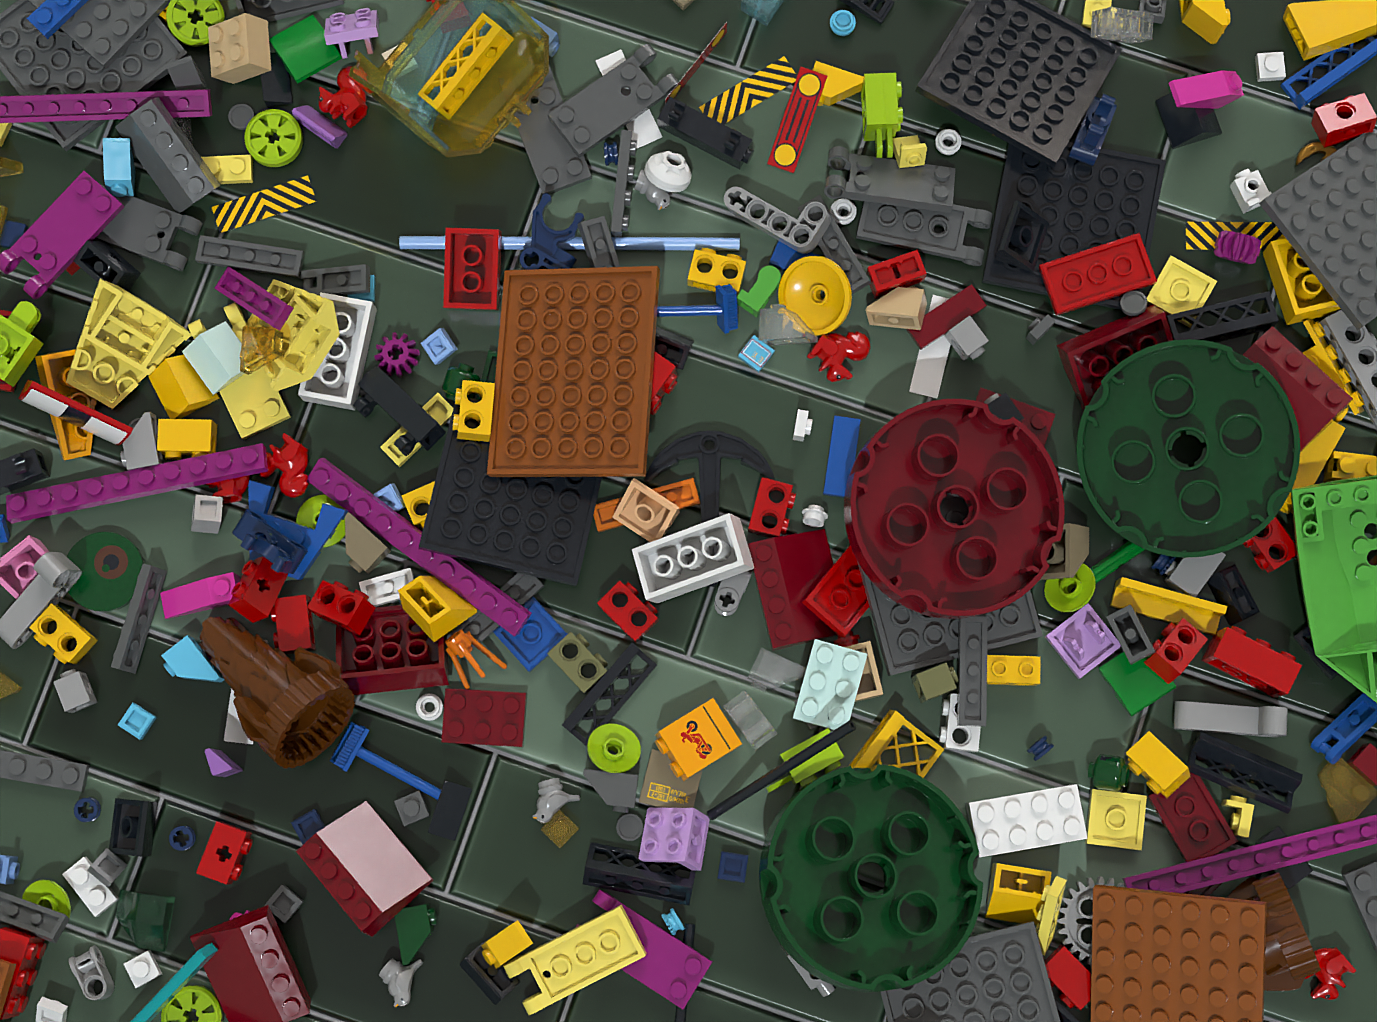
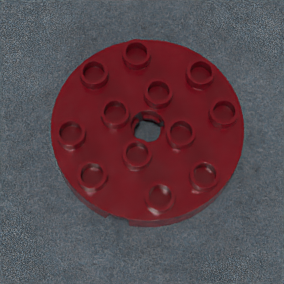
M934 400L914 406L895 416L881 427L861 449L853 463L845 489L844 520L846 532L852 551L864 573L876 587L896 603L919 614L936 618L963 619L976 617L998 610L1022 597L1034 587L1049 568L1047 558L1052 544L1061 541L1064 527L1065 511L1062 485L1055 465L1043 444L1015 417L1002 420L991 414L988 404L974 400ZM947 492L961 496L967 503L968 514L962 521L961 526H958L957 523L946 521L940 512L941 501L947 496Z

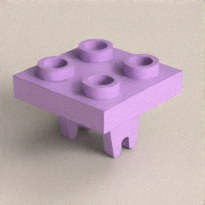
M363 8L355 11L354 14L335 13L330 15V18H326L324 36L326 45L339 43L342 59L348 58L346 42L364 39L368 54H373L371 38L378 37L379 29L377 10L370 11L369 8Z
M1089 603L1045 636L1078 679L1121 647L1117 638Z

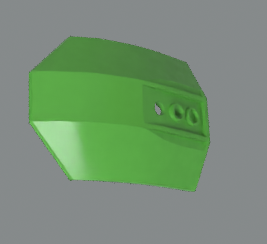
M1377 475L1341 479L1292 489L1291 499L1299 572L1315 655L1377 703V564L1370 565L1367 561L1368 553L1371 550H1377V533L1371 538H1367L1364 533V529L1368 524L1374 523L1377 526Z

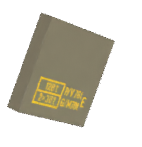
M652 749L639 802L660 808H693L703 769L683 781L681 776L677 778L671 770L669 764L672 762L668 755H663L660 751Z

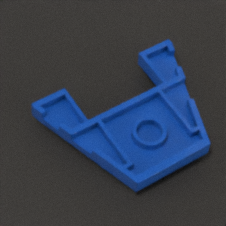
M249 480V510L263 517L271 527L287 538L298 542L308 550L295 573H288L287 575L288 577L302 580L321 553L320 550L327 540L335 533V529L340 521L344 520L348 510L323 503L316 527L312 529L267 514L275 487ZM249 550L250 560L262 557L258 552Z

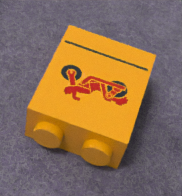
M714 698L658 731L655 735L657 738L655 743L663 755H668L672 762L669 764L671 770L677 778L681 776L683 781L742 745Z

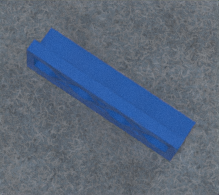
M1372 36L1364 39L1368 45L1361 50L1353 49L1354 43L1349 44L1348 48L1341 47L1324 53L1280 85L1281 88L1300 110L1376 56L1377 38L1374 39ZM1336 52L1348 54L1347 60L1341 64L1333 63V55ZM1316 66L1327 68V74L1322 78H1312L1313 68ZM1295 81L1307 82L1306 89L1299 93V95L1290 86Z

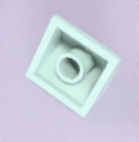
M226 321L199 334L182 351L213 395L257 365Z

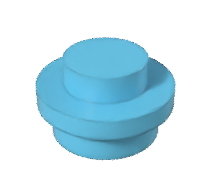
M838 10L830 18V28L837 35H849L855 28V17L847 10Z

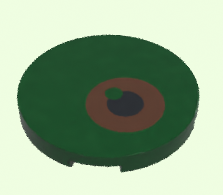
M97 532L79 540L67 555V558L82 571L80 578L68 591L70 596L81 606L99 612L118 610L128 605L133 597L142 564H144L142 554L136 545L122 535L112 532Z

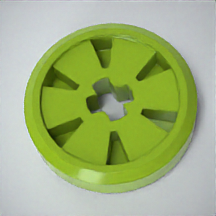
M171 0L166 12L167 25L172 35L181 43L193 47L208 45V27L225 20L224 10L219 0ZM198 11L200 12L199 16L203 17V21H197L196 24L191 23V18H188V14Z
M269 109L258 113L250 120L245 130L244 139L247 150L258 163L267 167H281L289 164L298 156L303 146V133L300 125L291 114L283 110ZM274 133H277L280 138L279 141L275 140L274 144H271L268 138L269 135L273 136Z
M189 985L183 987L162 1009L161 1022H188L189 1016L186 1013L187 1011H193V1009L197 1010L196 1016L199 1017V1020L192 1022H223L224 1011L212 990L200 985Z

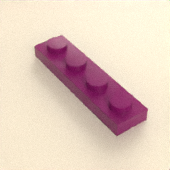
M229 266L214 288L279 331L294 309Z

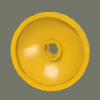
M808 256L798 259L786 269L779 284L778 300L784 318L794 329L806 335L817 336L834 331L844 322L851 307L852 292L849 280L838 264L826 257ZM822 290L825 292L824 299H822L820 295Z

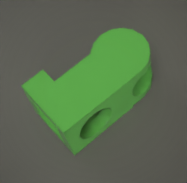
M774 266L763 267L759 271L758 279L748 293L743 289L737 295V305L757 318L779 287L781 280L779 270Z

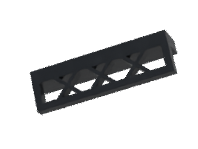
M1270 291L1167 315L1166 317L1173 340L1192 339L1215 343L1267 331L1272 326L1275 327L1279 321ZM1264 300L1268 312L1258 314L1251 310L1250 307L1253 302ZM1232 307L1244 312L1241 319L1232 320L1224 314L1228 308ZM1207 313L1219 318L1215 325L1209 327L1199 322V319L1203 314ZM1184 319L1193 324L1190 331L1178 334L1174 321Z
M631 643L564 721L562 726L587 746L589 737L586 739L575 730L581 721L593 720L594 730L599 726L608 724L656 668L657 664L646 656L634 643ZM639 656L649 667L643 674L631 675L630 664ZM628 668V675L621 676ZM631 678H638V680L632 685ZM628 679L629 690L625 695H614L613 684L616 680ZM610 689L611 696H604V694ZM621 698V700L614 706V699ZM611 699L612 710L608 715L596 716L595 705L599 700ZM591 710H593V716L586 717L587 714ZM596 719H604L597 727Z
M1202 731L1191 746L1187 761L1189 772L1287 814L1292 807L1293 794L1301 784L1303 776L1301 773ZM1195 760L1204 762L1208 768L1195 764ZM1221 771L1230 773L1233 779L1225 777ZM1247 782L1254 783L1259 790L1251 788ZM1275 792L1284 796V801L1276 799L1272 793Z
M591 842L584 869L583 885L690 905L696 870H690L677 862H643L639 860L640 852ZM594 853L604 854L609 859L604 862L593 860ZM630 859L636 865L628 867L624 866L620 861ZM655 864L659 865L663 870L653 872L647 866ZM679 869L690 871L689 879L678 877L674 872Z

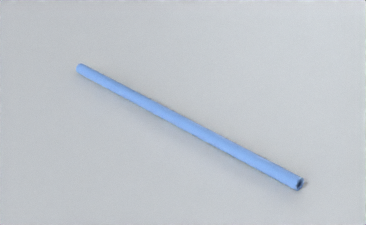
M400 236L399 246L400 249H445V236ZM502 236L501 250H524L531 247L532 237ZM575 237L568 242L557 245L562 250H585L581 237ZM611 237L615 250L694 251L696 249L701 251V248H708L714 251H739L740 238Z

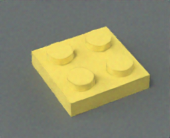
M1170 256L1157 278V283L1153 285L1146 297L1147 304L1158 307L1166 315L1204 306L1217 281L1177 258ZM1184 319L1177 320L1189 328L1193 325Z
M1091 789L1086 830L1088 839L1085 840V844L1142 850L1147 796Z

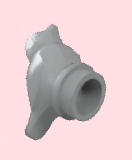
M641 170L634 189L640 191V194H645L648 201L655 203L657 210L666 209L671 202L670 195L667 191L652 184L645 175V171Z
M559 778L538 783L540 797L536 804L537 812L532 818L537 819L540 823H547L567 802L579 801L580 796L570 795L562 791L563 785L560 784Z
M392 958L381 970L379 976L385 984H388V991L394 997V1007L406 1006L410 1002L413 975L423 964L421 959L412 965L403 966L400 961L397 962Z

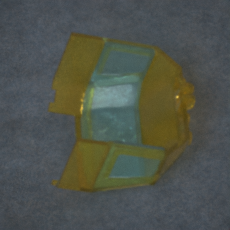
M435 0L379 68L356 50L354 58L357 60V64L350 68L349 76L427 145L445 157L481 154L492 145L496 135L501 129L506 128L509 123L517 129L519 128L521 123L514 116L518 109L527 116L532 112L525 104L527 103V98L535 89L543 84L544 78L549 73V35L514 0ZM483 12L509 33L514 40L452 118L448 120L422 99L418 93ZM486 22L479 31V37L485 36L492 26ZM473 45L465 48L463 57L469 56L472 53ZM457 66L449 68L447 78L452 77L456 73ZM440 86L434 87L428 97L434 100L440 93Z

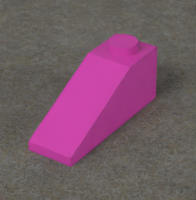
M1217 71L1169 82L1177 107L1219 109L1244 96L1242 80L1236 71Z
M231 572L161 592L165 619L228 606L233 596L231 591L240 581V576Z

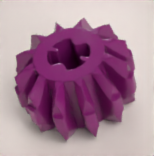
M1225 230L1219 232L1218 239L1216 238L1214 254L1217 257L1230 261L1253 264L1256 263L1257 256L1259 257L1261 241L1253 236Z
M393 332L392 340L390 341L386 336H383L382 340L385 345L377 344L376 349L381 353L374 355L376 361H381L378 367L381 370L387 369L386 374L390 377L394 374L395 370L398 378L403 376L402 370L404 369L408 374H411L412 370L409 365L418 366L419 364L414 358L420 355L418 349H413L416 346V342L414 340L408 341L407 334H403L399 339L397 333ZM397 350H400L399 359L395 360L393 356L396 355Z

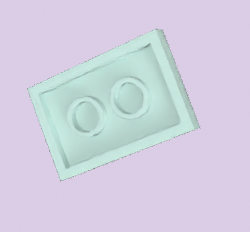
M815 639L793 719L835 730L849 721L868 654Z

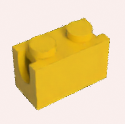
M158 419L157 451L162 452L165 458L181 459V455H191L192 458L216 453L217 424L213 420Z
M1333 451L1324 467L1323 482L1377 475V456ZM1334 463H1337V471H1333Z
M1150 731L1126 752V755L1129 757L1127 765L1130 766V770L1136 776L1143 775L1148 780L1146 782L1147 786L1157 795L1161 793L1168 798L1190 777L1189 768Z

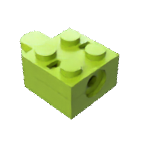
M896 73L864 74L861 88L863 141H875L876 158H882V140H885L886 157H893V138H895L896 132L901 130V123H903V108L898 107L899 98L902 96L901 82L896 81Z
M27 301L19 302L8 318L0 315V379L12 387L18 382L44 344L31 335V332L41 319V313L36 306Z
M829 728L778 756L782 763L829 734ZM835 742L788 772L787 777L766 789L769 793L789 781H792L794 785L800 783L803 787L817 779L815 773L824 770L825 774L841 766L839 760L844 758V755Z

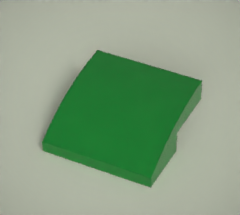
M313 14L269 38L271 47L283 61L286 70L297 84L342 59L334 44L326 45L325 30Z
M1122 652L1099 667V673L1114 690L1116 698L1132 717L1175 689L1176 685L1173 681L1170 684L1166 683L1144 663L1149 656L1131 665L1125 653Z

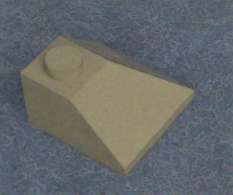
M1071 523L1064 524L1061 541L1052 544L1047 558L1049 568L1040 580L1074 577L1089 555V527Z

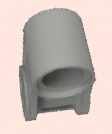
M749 570L720 581L714 602V607L718 614L730 616L735 613L753 571ZM726 597L731 598V604H728L727 607H723L722 600H725Z
M96 945L91 946L89 951L78 957L72 956L69 958L70 968L86 998L90 1000H103L112 995L114 982L106 967L104 957ZM97 980L103 983V991L99 995L95 993L93 988Z

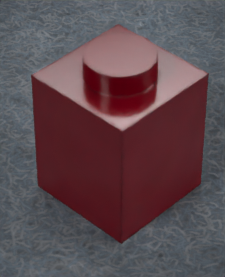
M1371 743L1362 744L1345 765L1368 786H1377V748Z

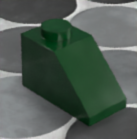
M430 903L403 908L395 915L402 965L413 962L433 933V925H437L436 911L434 908L430 909Z

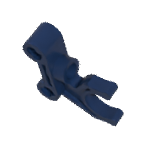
M1103 94L1101 98L1095 96L1084 115L1068 157L1091 166L1094 165L1117 108V105L1114 104L1116 98Z
M547 193L543 194L540 203L533 210L531 247L524 249L520 255V263L523 269L573 268L577 259L558 248L557 245L575 238L579 229L577 224L585 221L584 215L576 213L573 223L565 230L555 231L550 229L544 222L543 214L547 206L552 202V198ZM528 257H539L537 265L531 264L530 267L526 265Z
M248 509L245 510L232 531V534L242 541L240 545L242 548L261 554L273 563L271 568L276 572L294 574L308 552L304 546L287 538L267 524L263 517Z

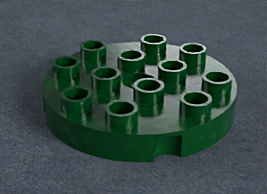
M1192 339L1173 340L1147 347L1132 354L1115 366L1101 380L1102 384L1093 395L1089 405L1085 406L1077 436V463L1082 484L1090 502L1097 513L1115 532L1137 546L1154 553L1184 558L1203 557L1228 551L1243 544L1262 531L1275 518L1296 480L1300 460V434L1294 410L1287 395L1275 378L1258 362L1254 363L1245 356L1233 351L1232 347L1220 343ZM1186 431V434L1197 437L1201 443H1206L1207 449L1203 448L1201 457L1194 462L1195 466L1193 467L1179 462L1175 459L1174 455L1169 456L1168 451L1172 450L1174 441L1181 436L1180 432Z
M877 764L871 768H852L847 766L827 773L801 788L783 805L774 818L766 835L760 857L759 887L761 900L768 922L778 941L786 952L810 974L836 987L852 991L881 992L904 988L928 979L939 972L953 960L968 940L975 926L982 901L983 882L977 879L973 871L974 859L980 853L971 828L960 810L931 782L910 771L889 765ZM867 862H874L880 865L884 872L885 884L883 890L871 893L862 889L857 877L860 865Z

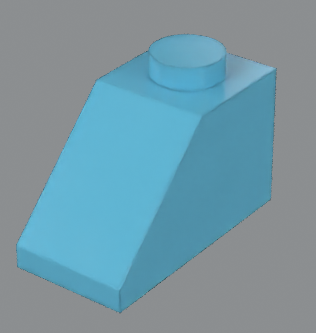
M103 138L104 182L106 190L116 197L134 196L136 171L130 138Z
M185 636L161 655L166 661L163 666L173 677L177 675V677L211 682L224 681L223 675L210 662L209 657L193 637Z

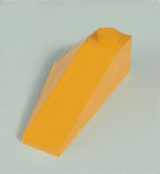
M76 349L35 356L41 385L91 409H95L96 399L66 383ZM50 414L63 460L91 455L93 434Z

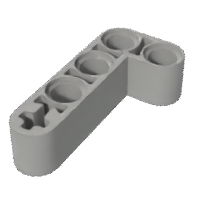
M731 187L724 195V203L733 215L802 254H808L816 248L831 222V217L826 207L820 202L809 203L799 218L795 219L740 187ZM735 200H737V201L742 200V201L744 202V204L746 205V209L744 208L743 205H741V204H739V203H737V202L734 204L733 202H734ZM761 209L765 210V213L761 218H754V214L756 211ZM814 213H823V216L820 220L811 221L812 215ZM787 222L784 230H775L778 223ZM801 235H809L807 242L803 244L797 243Z
M47 552L37 560L33 569L38 575L1 617L0 637L12 649H17L25 643L34 632L29 627L51 603L57 605L80 578L82 571L63 553Z
M1175 701L1173 729L1261 737L1287 736L1288 708Z

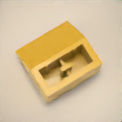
M1179 0L1182 23L1210 44H1216L1226 27L1230 24V11L1225 8L1224 0Z
M420 575L398 590L402 608L433 642L477 613V609L434 576Z
M993 863L985 917L1022 924L1034 921L1035 926L1038 923L1040 924L1041 921L1037 920V916L1042 904L1045 905V902L1041 901V897L1046 885L1050 886L1052 872Z

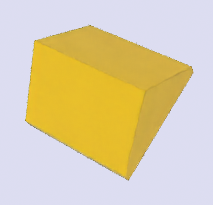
M185 355L164 359L148 376L170 419H181L219 399L217 393L213 395Z

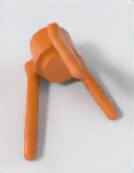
M459 630L445 641L448 646L445 650L450 655L464 688L467 690L470 686L457 655L460 658L465 656L481 678L485 677V673L470 654L473 650L471 644L501 668H507L503 661L478 642L469 631L464 633L463 630Z

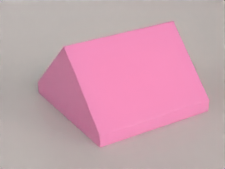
M30 535L0 558V584L16 600L38 575L33 569L37 560L49 552L41 540Z

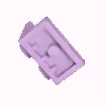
M649 807L645 819L639 860L643 862H677L690 870L701 871L710 819L695 808Z

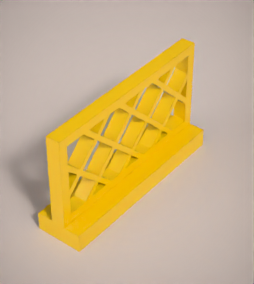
M889 710L849 766L852 768H871L876 761L877 764H882L881 754L883 751L894 749L896 764L889 766L901 768L915 765L916 774L924 778L944 751V748L908 722L900 713L895 710ZM902 725L911 731L912 742L898 744L897 732ZM916 735L923 741H916ZM893 739V745L888 746V744ZM928 744L935 751L929 759L919 760L917 745ZM913 746L915 761L901 763L899 748ZM925 763V765L920 770V764Z

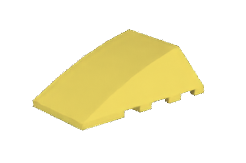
M100 278L66 383L113 409L139 385L138 383L142 379L150 375L157 365L166 357H169L184 340L186 341L192 335L187 329L163 312L123 288Z
M273 279L267 291L294 308L280 331L253 313L247 321V326L254 344L260 348L258 351L260 359L265 361V373L272 379L270 386L272 390L277 392L312 379L340 333L332 300Z

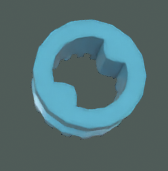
M673 908L670 909L669 914L663 913L661 915L673 936L676 935L677 930L683 931L685 929Z

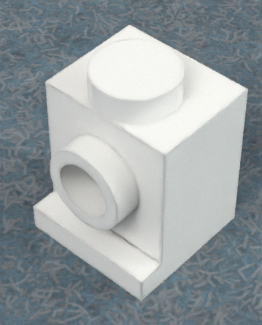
M1249 169L1239 172L1235 175L1236 180L1230 185L1243 214L1260 207L1259 203L1272 194L1271 191H1268L1258 170L1250 172ZM1248 183H1251L1254 190L1248 187Z

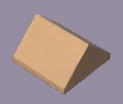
M633 478L612 518L647 541L652 542L664 537L680 511L677 505Z

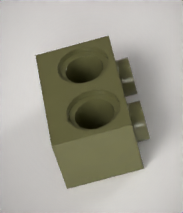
M569 632L547 654L584 694H587L607 672L605 667L608 663L598 652L594 656L587 649L590 644L580 633L575 636L572 632ZM571 644L577 646L578 654L572 659L564 657L563 651L566 646ZM587 664L596 666L597 672L592 678L582 676V668Z
M947 663L916 674L911 680L920 702L923 703L957 688L955 683L958 682V677L954 668H949Z

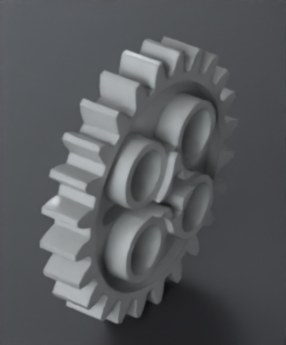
M1098 876L1096 884L1114 886V878H1109L1107 883L1104 884L1103 877ZM1088 877L1086 880L1087 886L1078 881L1076 882L1078 891L1071 888L1067 889L1071 897L1070 899L1064 897L1062 899L1066 906L1065 908L1060 907V913L1063 914V917L1058 918L1057 922L1063 924V928L1057 930V933L1066 935L1061 943L1063 945L1070 943L1069 951L1071 953L1078 951L1077 960L1082 961L1087 956V964L1092 966V940L1085 943L1081 939L1082 930L1087 927L1092 930V924H1078L1076 922L1078 918L1093 919V911L1089 915H1084L1080 908L1081 903L1087 899L1093 904V887L1095 884L1092 878ZM1120 882L1116 887H1124V883Z

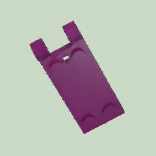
M83 171L15 244L0 254V270L5 274H9L25 259L40 273L31 277L24 285L23 290L34 300L40 298L69 267L87 240H94L119 214L124 205L88 173ZM37 254H41L40 260H35Z
M599 889L592 901L606 911H610L622 904L647 952L645 957L621 968V970L681 1009H684L713 961Z

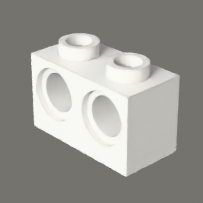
M951 693L948 695V699H943L942 715L946 716L945 726L940 727L939 742L943 743L944 749L978 752L981 727L957 726L955 705L958 702V694ZM955 729H961L965 732L966 740L964 743L958 744L953 740L952 733Z

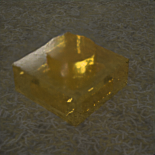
M559 810L541 830L559 848H562L579 828Z

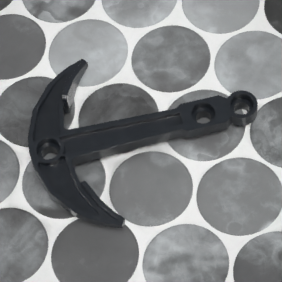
M699 431L678 438L663 449L653 460L644 481L649 483L662 472L679 465L678 461L698 459L701 522L704 523L719 517L720 460L722 458L741 460V465L757 471L764 477L775 480V477L762 454L742 438L721 431ZM712 441L714 448L706 449L704 447L705 442ZM720 581L707 585V587H715Z

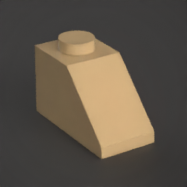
M913 286L907 288L897 287L866 308L869 325L921 330L927 306L924 289Z

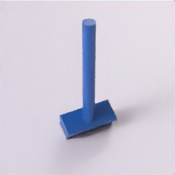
M730 284L724 286L717 285L715 286L716 305L658 306L657 317L717 315V325L727 334L731 330L738 329L737 292Z
M350 723L349 728H347L343 735L344 737H342L338 744L339 746H337L333 753L332 759H330L333 764L347 772L355 756L436 800L439 799L441 789L362 747L361 745L370 730L362 725Z

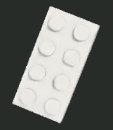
M320 292V297L334 302L340 335L312 379L300 383L298 395L303 401L355 410L356 408L353 404L358 400L360 391L358 383L363 377L377 309L371 301Z
M730 513L632 549L645 599L657 604L754 569L741 520Z
M1077 784L965 803L969 825L980 853L976 857L979 858L1088 839Z

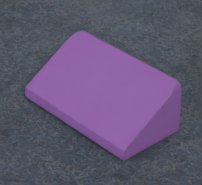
M308 105L292 110V114L297 122L334 148L338 149L348 135L347 132Z
M205 749V755L213 776L227 777L243 771L239 765L221 750Z

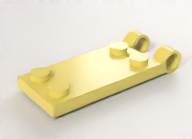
M234 302L223 307L233 326V332L257 365L219 392L241 438L245 440L291 418V415L280 392L272 390L270 386L272 379L266 375L264 370L266 367L265 361L260 359L258 354L259 348L254 344L238 304ZM200 319L188 324L194 339L199 334L207 331Z
M621 904L530 952L508 961L503 967L509 978L515 977L528 969L531 970L542 991L522 1002L528 1015H531L645 957L647 952ZM547 970L551 973V976L545 977L543 972Z

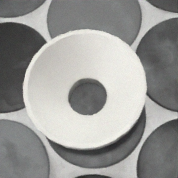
M670 151L652 155L644 169L645 175L652 184L669 192L684 191L689 186L692 176L684 157Z

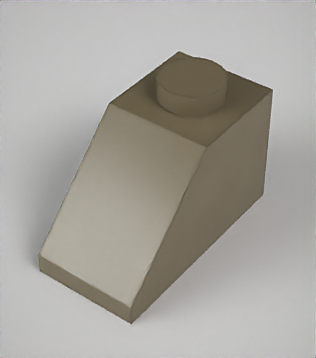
M349 512L345 515L346 554L351 558L348 563L359 573L364 570L370 574L391 550Z

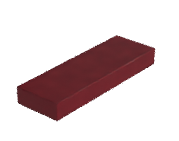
M971 284L925 314L921 330H906L920 350L945 335L951 328L968 316L972 317L986 308L987 305Z

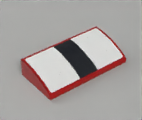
M27 380L18 398L116 445L122 444L134 429L31 380Z

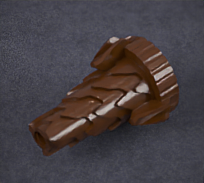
M210 616L202 623L203 630L200 634L201 642L199 646L212 657L210 662L222 673L224 680L234 691L235 699L233 703L243 731L250 741H257L260 748L280 767L282 766L286 769L289 767L295 768L315 759L342 733L352 716L355 697L349 689V685L341 679L342 668L336 662L319 654L309 652L302 647L295 650V661H292L280 649H273L258 634L253 636L232 617L224 620L222 617L213 618Z
M1279 872L1262 879L1248 878L1226 897L1267 902L1264 991L1299 989L1305 977L1321 971L1305 929Z

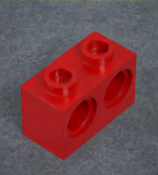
M918 249L869 266L866 271L871 281L869 285L874 299L888 294L897 287L907 288L924 282L927 275Z
M762 477L748 532L769 538L779 537L780 533L786 535L790 520L785 518L787 508H793L796 493H792L793 485ZM772 491H780L784 499L779 503L772 502L769 499V494ZM766 516H772L776 519L777 525L771 529L766 528L762 524V519Z
M1276 517L1263 529L1264 535L1262 538L1255 535L1243 543L1246 548L1250 547L1255 554L1254 560L1259 568L1265 569L1267 573L1277 569L1297 555L1295 543ZM1270 547H1275L1279 551L1278 560L1271 558L1269 555Z
M322 580L307 608L320 619L360 636L376 608L368 601L369 596L356 589L354 592H350L347 586L338 581H334L331 584Z
M619 581L597 604L637 643L659 621L655 616L658 611L648 601L643 604L636 597L639 592L629 582L624 585ZM624 594L627 596L628 602L624 607L619 608L613 604V598L616 595ZM634 614H645L647 616L646 623L643 626H635L632 623Z
M1184 618L1176 624L1170 622L1161 632L1164 638L1161 641L1157 639L1152 644L1155 653L1149 655L1144 662L1168 684L1182 674L1208 640Z

